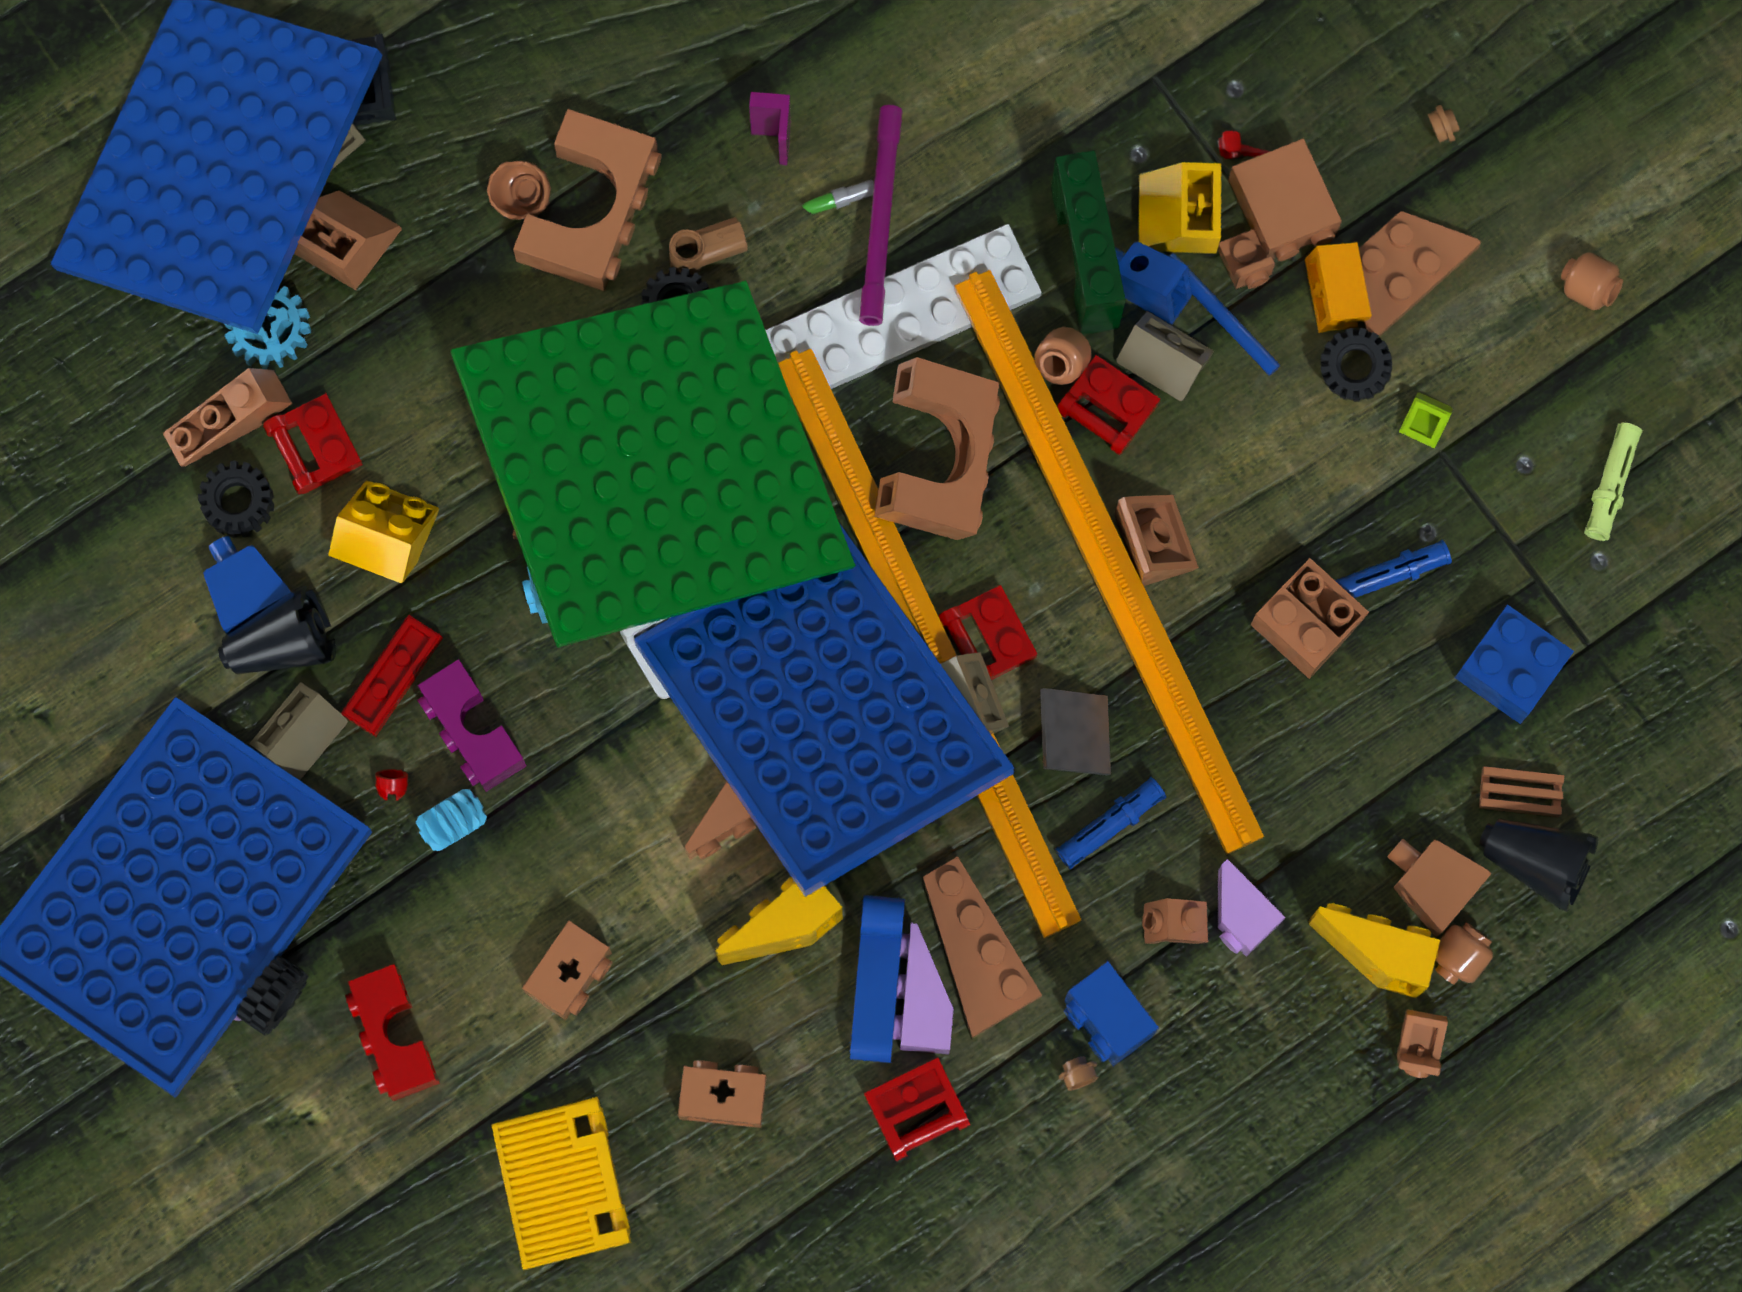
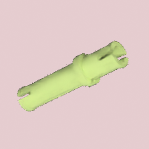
M1618 423L1599 488L1594 490L1591 498L1594 504L1584 533L1595 540H1609L1617 510L1621 509L1624 503V498L1622 497L1624 486L1639 438L1642 434L1641 428L1630 423Z

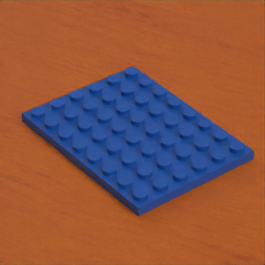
M172 0L50 265L63 273L258 334L298 246V241L303 235L383 55L377 48L211 0Z
M842 526V532L855 563L853 569L677 615L634 638L636 648L805 897L1014 774V766Z
M175 697L0 925V976L176 1098L237 1016V1011L241 1006L240 1003L247 996L246 992L254 985V980L257 976L260 977L262 970L269 966L274 958L276 959L277 956L283 954L372 834V830Z

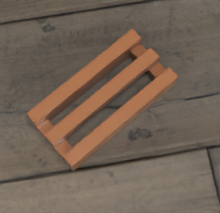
M1484 766L1481 773L1479 808L1560 817L1562 815L1561 800L1563 799L1562 785L1564 784V775ZM1490 778L1553 785V790L1490 783ZM1490 792L1552 799V803L1549 806L1488 798Z

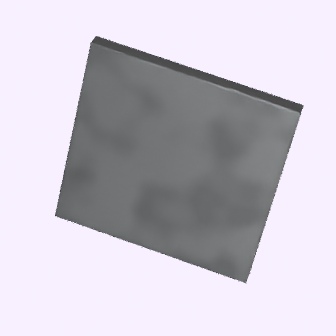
M1047 688L1040 689L1043 769L1111 775L1108 696Z

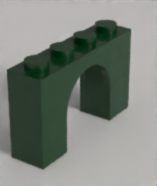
M1095 150L1058 156L1055 160L1051 192L1058 225L1067 224L1071 238L1076 275L1073 301L1079 331L1085 335L1119 329L1126 299Z

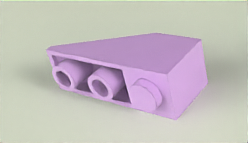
M911 923L910 934L902 933L900 958H907L908 963L907 975L898 974L896 998L904 999L903 1015H895L893 1039L901 1040L900 1050L949 1054L953 1007L918 924Z

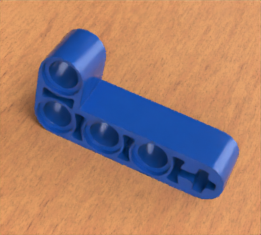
M864 895L850 1049L851 1060L891 1063L905 903L903 898Z

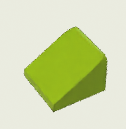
M1417 392L1399 432L1435 449L1453 408L1423 393Z

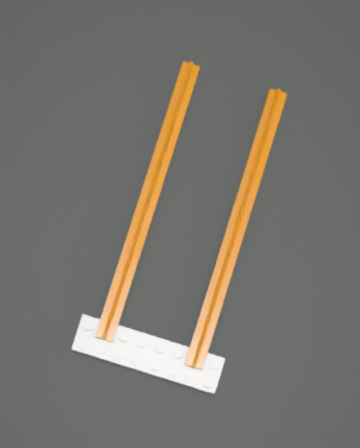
M1009 224L886 277L884 282L886 292L883 323L881 325L868 326L860 323L861 288L765 330L798 417L866 561L938 662L942 664L957 655L895 523L874 517L879 490L831 389L973 327L1226 855L1262 839L1264 835L1010 311L1041 297L1042 292ZM992 733L991 736L993 737V739H994V740L996 741V743L998 744L997 739H996L994 733ZM1014 775L1007 777L977 795L1043 938H1047L1081 922L1078 911Z

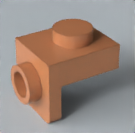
M1166 898L1145 903L1142 917L1145 943L1156 944L1166 941L1201 944L1208 942L1207 902Z
M1406 1009L1397 1050L1398 1066L1406 1074L1418 1078H1427L1429 1074L1440 1075V1056L1448 1024L1446 1016Z

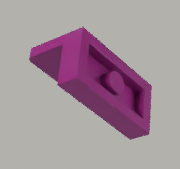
M751 92L749 104L751 134L778 136L780 165H787L791 129L790 95Z

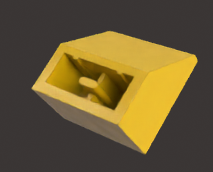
M1181 162L1140 174L1138 242L1159 252L1217 253L1221 239V163Z
M366 480L337 516L328 556L402 584L419 560L438 515L439 507L428 504L419 497H410L391 490L382 483H373Z

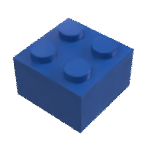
M1507 604L1454 678L1521 724L1574 651Z
M1106 962L1071 988L1064 1000L1067 1008L1063 1011L1069 1021L1077 1030L1084 1027L1091 1037V1041L1088 1044L1094 1054L1102 1063L1108 1059L1112 1066H1115L1151 1039L1159 1028L1109 962Z

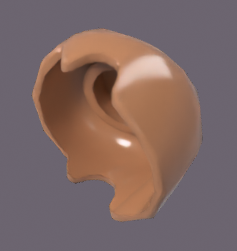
M511 161L500 164L490 175L487 194L491 206L501 215L509 219L523 220L527 214L536 217L545 210L549 204L551 186L547 174L534 163Z

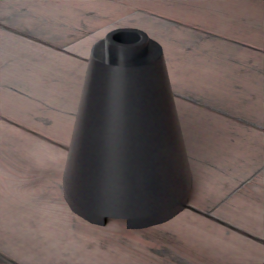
M307 586L299 587L222 638V646L218 648L223 666L226 669L231 668L235 674L320 665L334 661L336 657L335 638L327 641L325 628L331 627L323 604L313 590L306 591Z
M1498 819L1495 825L1490 823L1486 825L1479 846L1485 848L1484 857L1560 910L1568 912L1570 905L1575 903L1591 867L1588 865L1589 859H1586L1589 852L1595 855L1599 839L1597 836L1589 833Z

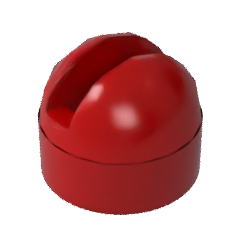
M385 769L376 772V792L386 801H388V794H395V801L401 799L407 792L408 773L397 769Z

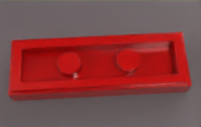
M408 615L341 714L347 720L376 737L443 637Z

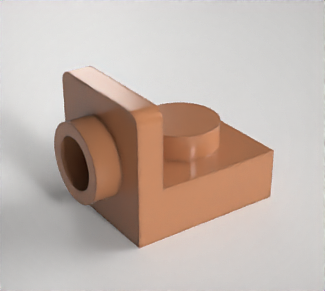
M1254 229L1219 243L1217 250L1235 289L1245 285L1249 289L1255 288L1270 279L1269 276L1272 275L1275 262L1272 257L1267 258Z

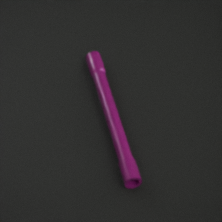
M884 105L879 110L878 150L865 284L862 288L859 315L860 323L868 326H878L883 323L886 292L884 288L897 146L900 142L903 110L895 105Z

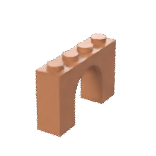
M567 109L554 142L556 155L558 158L604 174L616 189L614 205L607 216L601 221L585 228H568L527 214L513 251L516 262L605 291L608 281H615L621 266V259L617 258L622 244L628 246L635 228V224L631 223L635 210L641 211L643 209L648 194V188L644 186L649 175L655 176L661 161V153L657 151L656 138Z
M918 357L898 365L892 403L926 412L938 418L947 427L953 438L955 463L951 474L943 483L932 482L901 472L880 478L874 517L954 540H960L977 534L983 519L981 503L983 492L988 484L986 469L988 456L994 444L992 429L994 416L997 414L1000 405L998 397L1000 382Z

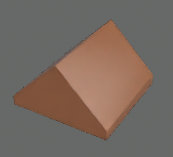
M1173 495L1129 496L1118 500L1115 517L1128 555L1143 586L1199 568Z

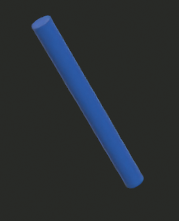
M1175 253L1169 255V257L1185 264ZM1188 268L1192 295L1269 376L1272 375L1280 367V364Z

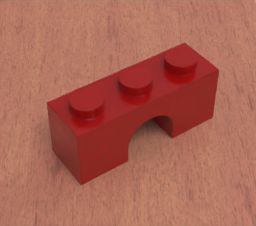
M393 964L348 981L351 993L346 994L345 998L353 1018L361 1017L365 1031L360 1032L359 1037L366 1055L374 1054L379 1069L372 1071L380 1094L387 1092L389 1098L396 1101L440 1084L428 1048L423 1041L409 1046H397L389 1040L388 1025L391 1019L399 1012L412 1008L397 966Z

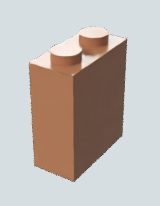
M1304 139L1232 166L1228 181L1250 229L1255 230L1267 258L1272 257L1273 259L1277 258L1278 261H1284L1298 254L1299 249L1310 244H1313L1314 247L1325 245L1335 238V234H1337L1342 221Z

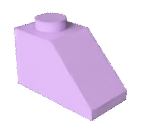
M1227 859L1218 870V928L1222 932L1220 939L1232 952L1237 954L1241 951L1247 957L1281 924L1285 917Z

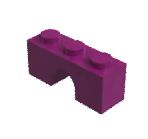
M459 659L418 685L423 697L417 700L429 720L437 716L443 725L444 730L438 734L451 753L459 750L466 763L462 764L460 768L472 786L480 783L485 792L526 767L523 757L502 725L485 735H475L465 729L464 721L467 713L484 700Z

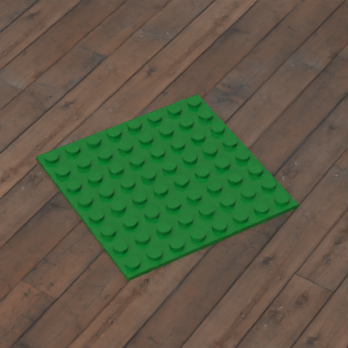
M747 281L451 350V356L557 648L855 567L854 560Z

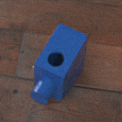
M1134 242L1127 253L1115 247L1125 298L1146 312L1148 311L1172 325L1192 297L1188 266L1140 242Z
M229 536L219 538L209 545L208 548L217 564L206 569L203 574L220 624L226 634H229L291 593L287 585L253 545L238 552Z

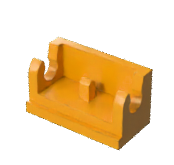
M1358 243L1316 246L1304 260L1318 332L1324 333L1358 327L1359 321H1366L1372 317Z

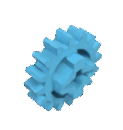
M284 286L281 288L279 293H276L272 302L283 307L276 309L270 306L266 315L268 320L271 321V338L264 331L265 320L258 334L224 324L227 329L232 330L225 334L226 340L229 344H235L232 350L237 357L245 354L244 360L247 365L252 366L258 359L262 369L267 370L269 362L275 360L278 367L281 368L283 367V357L288 356L294 361L297 359L294 351L296 346L300 348L307 347V343L301 335L311 333L310 325L303 322L309 319L310 315L307 308H300L303 302L299 295L290 298L291 293L288 287ZM287 333H290V335H289V337L286 339V341L283 342V340H284L285 336L287 335ZM259 343L267 347V349L256 348L252 345Z

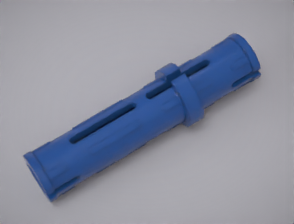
M1440 540L1438 543L1413 552L1409 549L1400 552V557L1368 567L1335 581L1353 598H1357L1406 579L1410 581L1417 580L1420 577L1419 574L1443 565H1449L1452 559L1444 540Z
M1148 778L1146 782L1126 797L1119 796L1115 799V805L1108 809V811L1096 818L1068 841L1055 848L1058 857L1071 870L1081 860L1128 825L1134 826L1140 822L1139 817L1161 800L1167 798L1165 792L1154 778Z

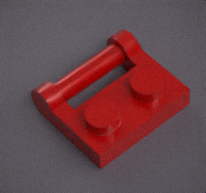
M1095 355L1070 391L1062 398L1057 408L1061 416L1064 418L1070 416L1112 445L1110 449L1121 456L1160 403V398ZM1081 397H1084L1126 427L1119 432L1078 404V401Z
M327 394L283 415L274 416L263 424L267 436L273 437L294 478L292 484L299 495L308 493L363 465ZM299 426L320 469L308 472L288 430Z
M1001 585L959 606L947 609L938 615L943 627L948 629L961 655L978 653L962 623V620L971 616L995 662L986 666L991 680L1037 658L1038 654Z
M939 1058L864 1093L896 1161L907 1157V1151L952 1129L958 1128L960 1131L970 1126L965 1111ZM943 1102L946 1103L950 1113L907 1134L898 1136L894 1128L895 1125Z

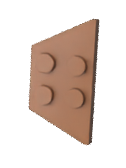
M1400 211L1359 248L1372 314L1369 320L1363 321L1367 331L1374 332L1380 337L1479 248L1481 242L1477 238Z

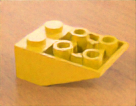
M790 877L780 887L783 892L773 902H770L768 898L763 900L749 913L750 921L741 929L734 925L719 937L717 941L720 945L716 949L717 959L721 965H727L812 946L843 919L842 906L825 886L805 897L793 878Z
M1328 903L1326 908L1320 906L1312 915L1309 925L1376 987L1417 998L1429 987L1440 943L1439 939L1430 937L1431 931L1416 926H1407L1406 930L1390 926L1391 920L1377 915L1369 914L1366 919L1350 915V908Z

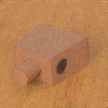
M1402 839L1387 856L1406 872L1394 886L1395 891L1436 937L1446 929L1492 874L1484 867L1437 840H1433L1421 854L1407 841Z

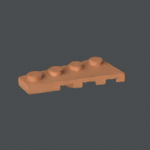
M958 856L923 877L925 889L937 928L940 932L945 954L968 1023L971 1038H974L1042 997V994Z

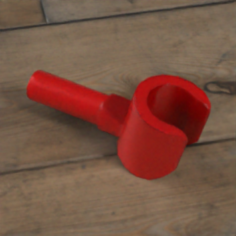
M1237 131L1223 132L1222 137L1218 139L1219 152L1225 159H1234L1240 156L1255 158L1270 152L1250 147L1249 145H1241V136Z

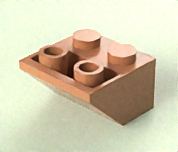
M338 190L319 197L303 235L298 241L294 254L356 290L402 229L396 223Z
M1309 558L1255 614L1251 626L1310 679L1364 620L1369 611Z

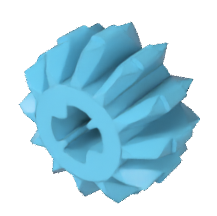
M462 789L419 815L416 824L425 843H428L433 851H441L482 826L487 816L478 797H475L470 789Z

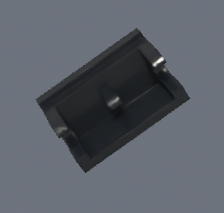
M383 34L349 40L377 48L383 55L354 118V126L396 120L388 50Z

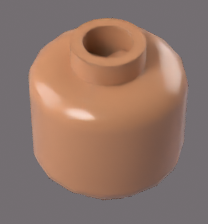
M1592 252L1584 253L1577 260L1571 258L1561 274V279L1565 281V295L1590 310L1611 306L1623 285V279L1619 277L1620 271L1618 266Z
M1069 327L1052 330L1041 341L1035 352V365L1042 377L1053 384L1059 385L1072 383L1076 380L1091 360V347L1087 338L1081 332Z
M1467 922L1463 927L1451 925L1440 938L1435 959L1439 965L1435 971L1453 985L1459 979L1465 983H1474L1493 959V952L1489 947L1492 941Z

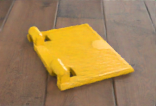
M598 1097L491 1124L523 1270L631 1243L629 1222L625 1205L622 1204L607 1138L609 1136ZM587 1115L592 1134L578 1138L574 1118ZM609 1212L613 1232L600 1235L596 1215Z

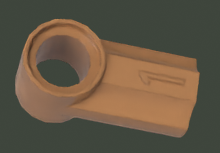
M734 217L696 231L689 229L678 231L672 236L669 244L670 267H676V272H682V268H687L690 274L694 275L703 266L746 252L748 245L740 222ZM682 248H690L696 252V255L691 258H683L677 252Z

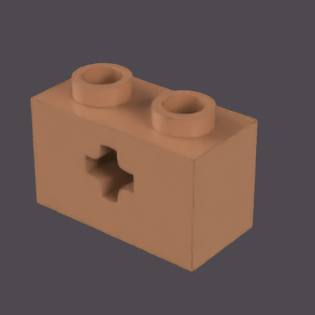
M568 921L522 989L525 994L566 1021L570 1013L577 1016L588 1001L589 995L585 992L592 981L595 979L600 982L613 963V961L608 959L612 952L608 946L571 921ZM576 963V969L580 975L579 978L576 980L570 977L565 983V976L561 971L562 968L566 966L571 969Z
M694 1061L693 1067L684 1066L678 1117L680 1120L761 1128L767 1081L766 1075L758 1074L759 1068L755 1066L735 1065L734 1071L718 1070V1063ZM721 1083H727L729 1091L735 1092L734 1096L726 1098L725 1103H719L717 1096L712 1094V1090L720 1089Z

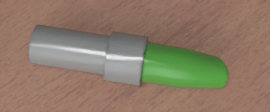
M871 179L847 188L843 186L831 190V193L807 201L802 206L812 214L835 207L839 209L850 205L851 202L873 196L874 182Z

